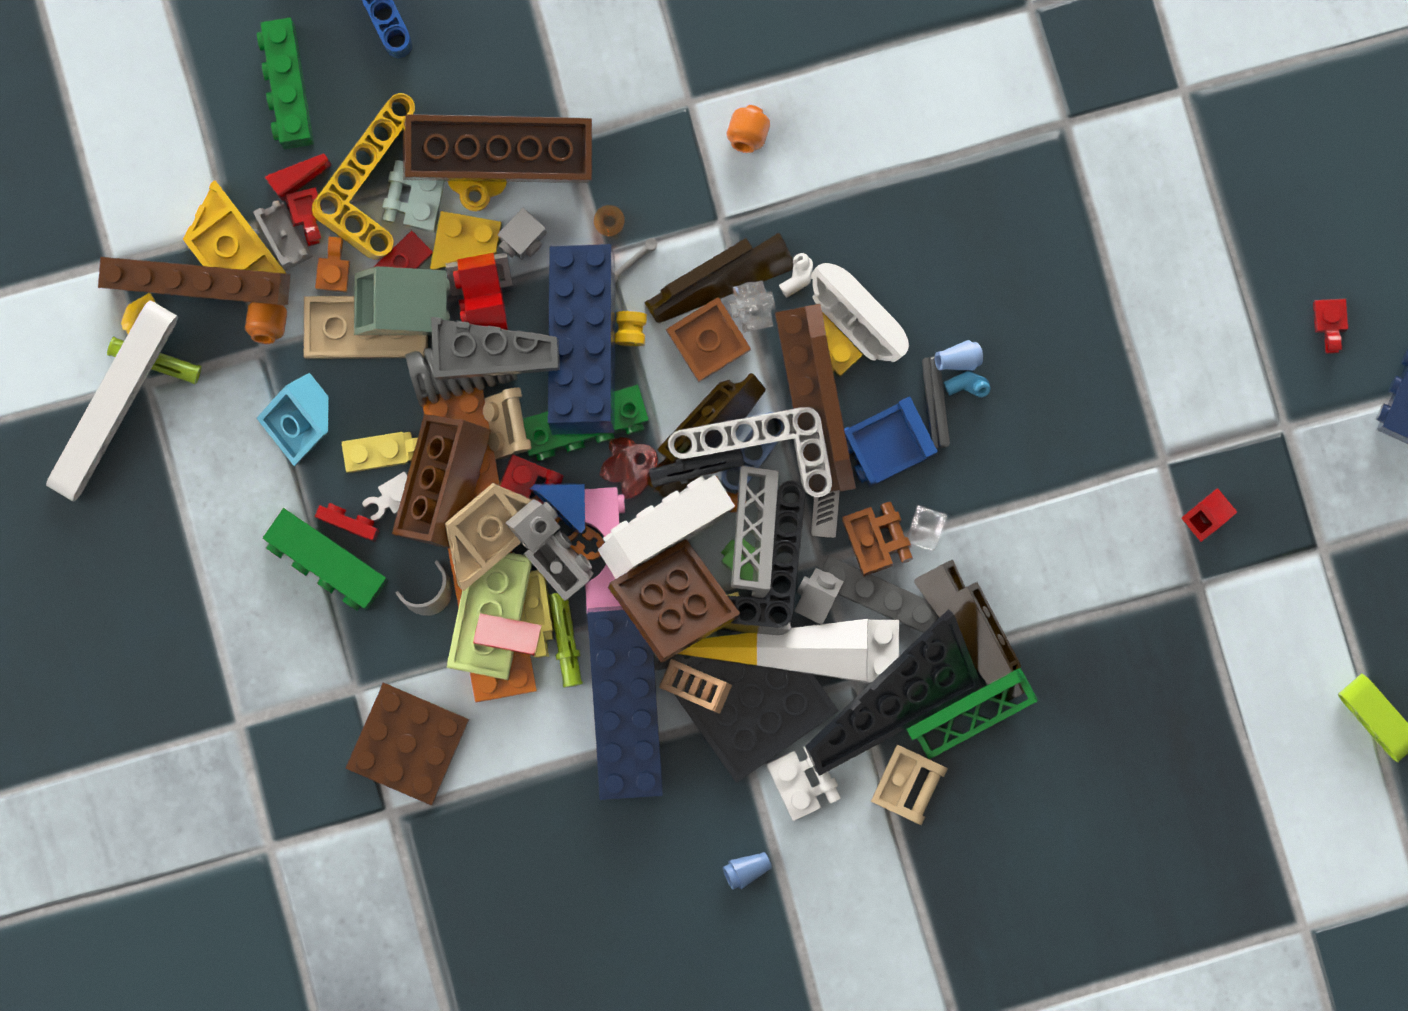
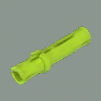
M113 336L108 346L107 356L116 357L124 340ZM160 353L151 369L196 385L202 366Z
M558 593L550 594L548 597L558 653L555 656L556 660L560 661L563 688L582 685L583 681L578 657L581 654L580 650L576 649L568 599L564 601Z

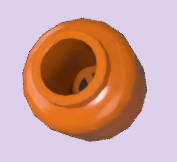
M754 105L736 109L731 116L726 132L731 146L743 153H752L754 150L761 149L765 144L770 129V120L761 108Z
M251 302L247 309L246 332L255 342L261 344L274 343L284 335L287 309L284 305Z

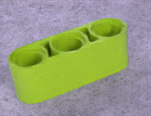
M1361 673L1340 691L1338 696L1394 761L1399 762L1408 754V723L1371 680Z

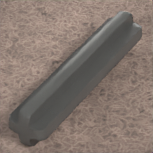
M928 357L922 360L929 430L935 447L939 449L948 447L950 444L941 370L937 369L934 357Z

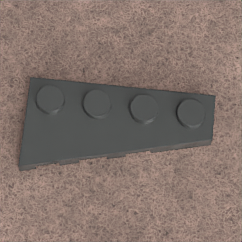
M431 317L433 374L435 380L560 370L559 340L555 336L518 330L510 331L499 327H485L468 322H454Z

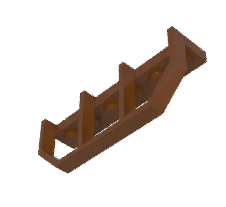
M821 303L775 312L793 409L800 407L814 409L821 419L832 478L830 492L856 489ZM804 412L799 415L797 419L799 428L808 430L813 426L814 419L810 413ZM814 443L807 444L803 449L804 458L808 461L815 460L819 456L818 446ZM815 474L809 479V487L812 491L818 492L824 488L825 479L821 474Z

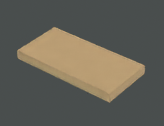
M304 296V359L406 358L405 354L419 351L423 358H425L423 351L425 348H428L427 335H354V296Z

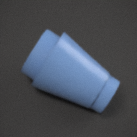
M765 852L729 860V864L723 866L724 875L732 890L738 887L743 889L766 873V871L772 869Z

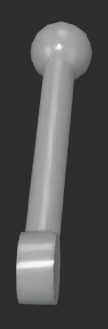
M647 239L645 246L615 272V284L618 281V277L648 251H654L657 248V241L655 239Z

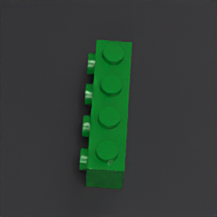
M291 17L260 22L262 32H257V40L260 51L265 50L267 62H262L264 80H270L271 92H266L269 110L275 111L276 122H271L274 141L279 140L284 150L314 145L295 24Z
M635 385L615 391V433L552 435L548 425V411L524 418L523 422L526 439H529L531 443V450H528L530 459L537 458V461L540 462L555 457L554 452L562 449H567V453L584 449V443L596 440L597 444L614 440V434L626 431L627 435L644 431V425L649 424V419L639 386Z

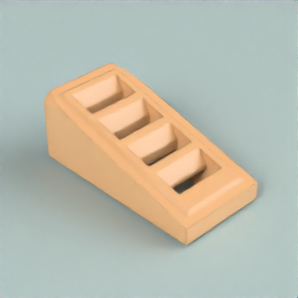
M673 659L670 660L659 686L663 690L717 713L721 712L732 687L727 682ZM679 669L683 670L684 672L677 688L672 687ZM692 674L695 678L689 692L686 693L684 690ZM704 679L707 683L701 697L698 698L696 695ZM717 685V690L710 703L708 702L714 686Z

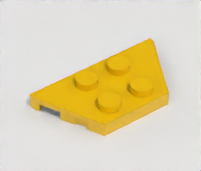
M216 180L211 182L206 198L202 205L199 206L192 225L189 226L183 237L184 242L203 266L286 273Z

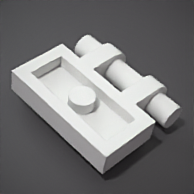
M805 746L803 748L808 759L802 762L799 761L794 751L766 764L792 821L820 809L821 806L816 796L825 793L829 803L841 799L836 789L838 786L835 777L831 778L829 772L819 776L815 771L820 784L813 788L811 787L804 771L813 767Z

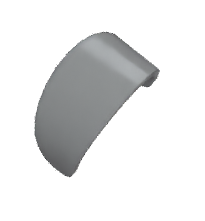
M435 561V564L442 573L443 582L439 593L432 600L423 604H413L406 601L399 591L395 592L404 605L416 614L427 616L437 614L444 610L451 600L452 583L447 572L438 561Z

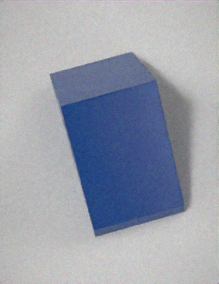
M534 484L530 488L544 503L547 502L555 510L558 517L573 532L582 533L584 531L585 484Z

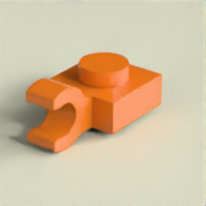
M329 236L328 259L318 258L316 290L347 293L350 261L341 260L343 239L341 237Z

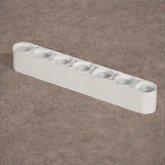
M151 300L146 303L52 470L46 486L73 502L78 499L178 320L177 315Z

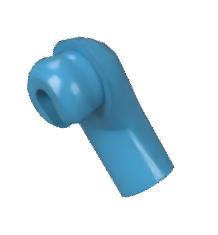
M966 371L943 382L949 396L965 390L982 398L986 397L991 390L989 381L985 377L971 371Z

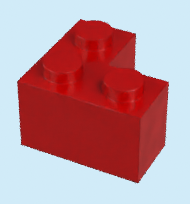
M494 252L457 259L458 270L453 271L456 290L462 289L464 299H459L461 321L473 325L493 326L508 330L506 310Z

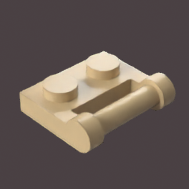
M519 387L506 389L501 393L484 398L483 415L489 422L491 430L488 444L490 449L494 451L495 460L531 450L530 440L526 439L519 398H522Z
M896 745L870 802L922 826L925 816H923L940 777L945 776L948 768L902 746ZM921 767L929 770V773L912 810L904 807V804Z

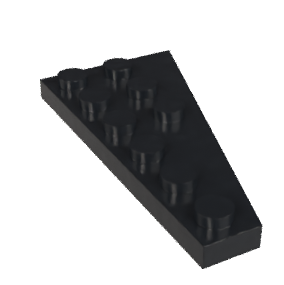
M948 609L805 746L812 765L819 776L983 688L954 613Z

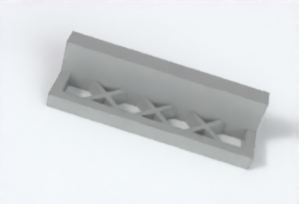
M742 466L739 477L731 588L752 590L751 597L764 599L770 591L779 471ZM747 476L761 478L759 493L756 495L747 486ZM746 495L750 498V500H748L747 502ZM752 503L758 508L757 522L755 524H752L745 516V508ZM745 525L748 529L743 532V528ZM750 532L756 538L755 552L752 554L742 545L743 538ZM741 555H743L746 558L742 562ZM749 562L754 568L753 581L740 580V568Z

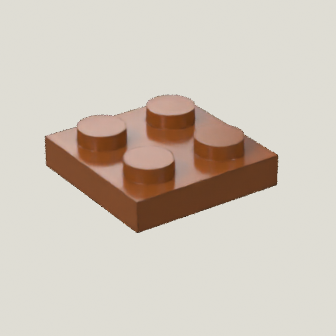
M719 297L666 329V332L698 383L751 351L749 344Z

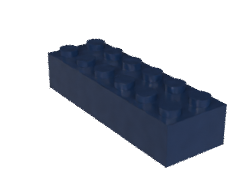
M612 245L549 246V336H555L559 340L560 370L548 371V425L552 435L615 433V255Z
M621 606L588 608L587 617L600 800L663 796L654 652Z

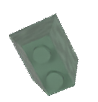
M376 266L355 273L354 335L432 336L431 317L450 321L449 311L446 310V297H448L450 292V283L446 279L447 271Z

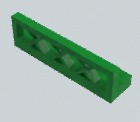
M1018 668L909 727L907 731L912 740L918 739L928 759H931L1032 705L1038 699L1021 668ZM1017 683L1021 684L1028 697L1027 700L1020 704L1006 700L1009 688ZM1003 692L1002 699L994 697ZM986 700L1000 703L997 716L992 719L979 715L982 702ZM1004 705L1012 707L1011 709L1003 712ZM976 706L975 713L967 711ZM960 714L973 718L970 731L966 733L952 730L955 717ZM977 720L985 722L976 727ZM949 721L948 728L940 726ZM932 729L946 732L943 745L933 750L924 734ZM951 734H952V735H955V736H959V737H957V738H955V739L949 741V738H950V735H951Z

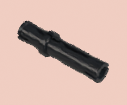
M740 448L686 461L677 459L674 464L649 468L652 485L655 488L681 481V484L687 483L688 479L745 466V462Z

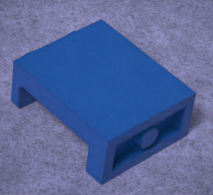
M910 396L899 401L898 404L850 428L844 429L849 455L853 454L858 464L854 466L855 473L861 483L867 482L869 488L935 456L938 452Z

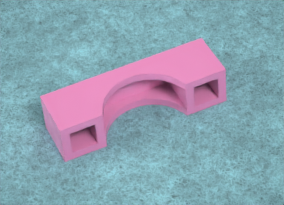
M617 487L585 489V524L595 528L605 537L611 533V529L620 524L619 513H625L624 495H618ZM607 564L598 576L585 584L587 611L588 608L621 606L608 588L609 583L615 580V577Z

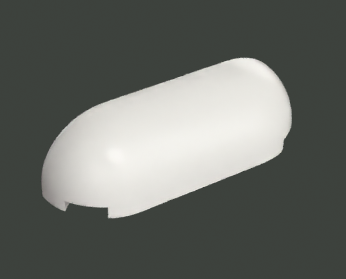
M830 263L820 264L814 269L811 275L815 294L812 296L816 304L821 303L822 312L865 356L873 361L879 359L895 362L907 353L909 343L902 327L849 272Z

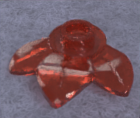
M620 437L609 442V449L613 456L603 463L599 475L602 479L609 482H621L624 498L630 499L640 494L647 487L648 474H650L649 468H656L658 455L651 446L646 444L637 445L630 438ZM644 454L646 460L642 465H639L637 459L639 455Z

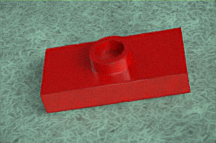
M411 230L374 267L418 269L433 255V251Z

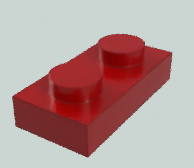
M331 503L328 504L327 508L319 505L314 516L318 520L372 542L376 541L380 531L373 527L375 521L361 515H357L356 520L345 516V509Z

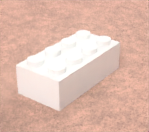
M716 475L707 480L703 476L697 478L687 485L688 488L680 493L678 491L673 492L665 497L662 503L655 508L649 506L638 513L635 519L629 523L627 520L611 529V533L603 537L605 543L598 549V552L615 579L683 540H689L718 523L735 507Z

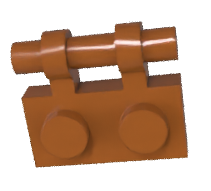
M892 502L880 505L883 516L875 518L872 507L842 517V522L863 577L893 567L890 554L898 553L901 563H906L913 559L909 549L912 547L910 540L904 536L900 526L902 521L900 514L895 512ZM888 528L893 541L885 544L880 529Z

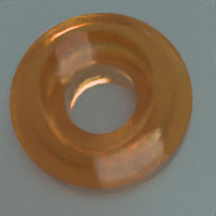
M606 205L599 208L595 213L594 226L604 236H614L624 227V215L616 206ZM612 216L615 219L614 225L606 226L603 223L604 218Z

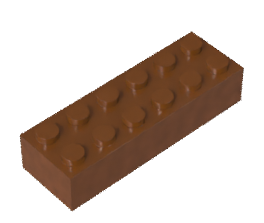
M405 114L403 118V180L589 183L592 180V118Z

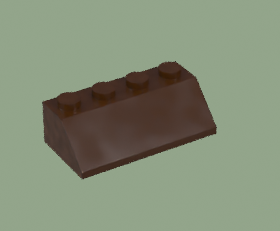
M424 414L394 523L393 535L450 549L445 523L473 499L484 454L488 446L490 429L465 420Z

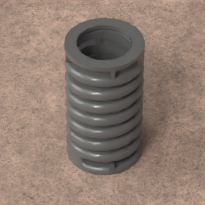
M431 348L424 349L425 358H423L419 351L405 354L420 407L426 405L427 396L429 401L435 404L439 401L440 395L444 400H449L452 397V393L456 397H460L464 390L468 394L473 393L475 386L480 391L484 390L486 382L490 387H495L498 381L500 384H505L518 380L517 374L435 380L433 374V351Z

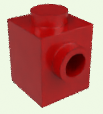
M1217 488L1181 517V519L1202 542L1235 515L1237 511Z

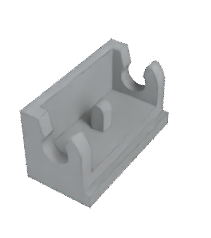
M274 201L268 209L259 208L253 212L285 271L313 257L297 226L293 227L290 213L284 202Z

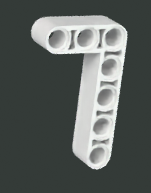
M808 407L678 430L668 440L670 452L675 457L686 459L794 439L801 483L805 492L814 497H823L830 492L832 487L821 419L814 409ZM804 412L810 413L814 419L813 426L808 430L800 429L797 424L799 415ZM773 418H778L783 423V430L777 436H771L766 429L768 421ZM741 424H748L753 431L752 437L746 442L739 441L735 435L737 427ZM710 430H718L721 433L722 441L717 447H708L705 443V435ZM685 435L690 439L691 448L688 452L678 453L675 450L674 441L678 436ZM810 443L816 444L819 448V456L813 461H808L803 456L804 447ZM815 474H821L825 479L824 488L818 492L812 491L809 487V479Z

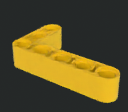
M404 93L393 95L385 103L312 204L313 216L319 222L362 254L374 260L383 258L392 250L393 237L385 228L353 206L349 201L403 129L404 116H397L393 113L392 103L398 102L403 104L406 114L413 115L415 111L413 99ZM374 128H385L388 132V139L385 141L377 139L374 135ZM358 151H365L369 154V165H362L357 161L356 153ZM341 175L350 177L353 182L352 189L345 190L341 188L338 183V177ZM322 200H329L334 204L335 212L333 214H325L321 210L320 202ZM353 218L359 222L360 230L358 233H351L346 229V219ZM372 237H379L384 241V251L378 252L371 247L370 240Z

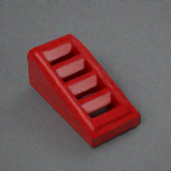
M321 154L269 174L265 179L279 198L285 201L286 194L297 192L328 169L331 163L325 154Z

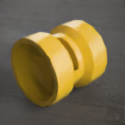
M634 311L616 312V323L619 325V328L615 333V344L622 346H645L643 326L646 325L647 314Z

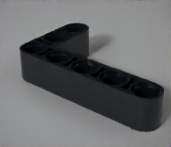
M793 480L786 481L779 486L777 491L771 585L766 599L727 595L739 613L744 609H750L756 615L750 621H745L738 617V619L719 630L784 635L791 629L805 509V490L799 482ZM788 493H795L799 496V500L795 503H787L783 500V497ZM789 522L796 526V530L792 533H784L780 530V526ZM782 552H787L793 556V559L789 563H780L776 557ZM779 582H784L790 586L788 592L780 594L774 591L773 587ZM776 612H781L786 615L787 619L781 624H776L770 620V616Z

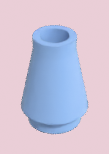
M967 340L944 351L936 352L934 360L938 370L973 371L976 367L982 365L983 353L977 342Z

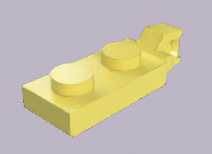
M397 432L342 441L346 472L353 473L408 464V461H412L418 438H412L411 432Z
M538 570L530 573L521 621L542 625L536 656H534L542 658L549 656L547 640L553 639L554 628L547 581Z

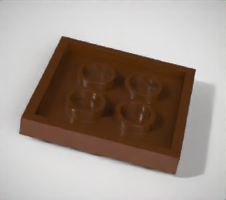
M687 539L616 578L608 586L613 596L661 663L738 619L740 615L737 608Z
M383 682L345 769L432 806L470 719Z

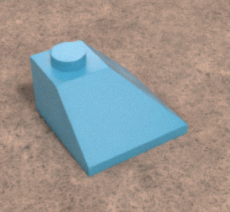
M308 373L286 385L256 418L294 466L299 464L328 433L329 397L313 376Z

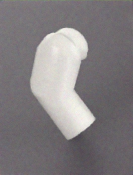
M804 253L797 254L794 257L792 277L779 285L786 298L808 286L811 282L813 262Z

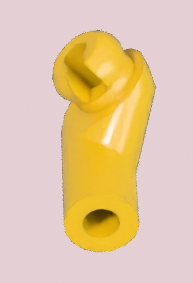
M151 293L133 301L126 307L121 325L127 334H129L146 303L150 300L156 303Z

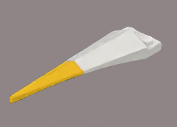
M863 619L791 628L784 635L744 633L710 637L698 641L678 654L872 683L899 657V620Z

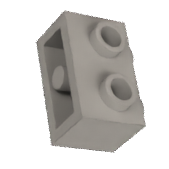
M559 530L531 552L527 549L524 554L566 601L583 587L594 573L591 571L592 565L582 554L577 555L570 547L572 543L568 536Z

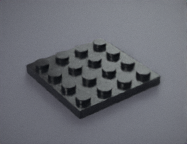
M770 616V620H771L773 623H776V621L774 620V618H773L772 616ZM734 631V632L731 633L730 635L744 634V633H747V632H736V631ZM697 657L687 666L732 685L721 712H714L675 695L736 783L839 711L813 674ZM683 670L678 671L672 687L677 688L684 672ZM691 674L684 692H689L695 678L694 675ZM703 679L696 697H701L707 683L706 680ZM717 685L714 686L708 702L710 703L717 690Z

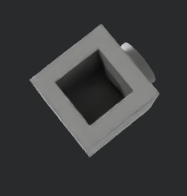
M522 208L498 233L499 240L502 242L499 247L511 258L515 255L521 260L526 255L532 257L542 246L540 240L547 234L546 228Z
M535 499L530 501L506 522L523 546L531 552L561 528L554 520L558 517L555 510L547 502L542 505Z
M815 568L811 578L804 576L797 590V593L802 596L795 612L819 624H823L844 581L836 578L829 572Z

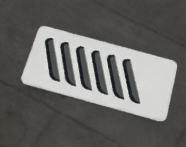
M840 490L829 492L823 497H814L812 536L836 537Z

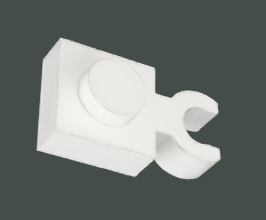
M405 472L378 487L382 496L379 498L369 497L363 501L362 504L365 508L371 504L378 505V512L370 517L373 521L382 519L388 508H391L394 515L397 514L407 479Z

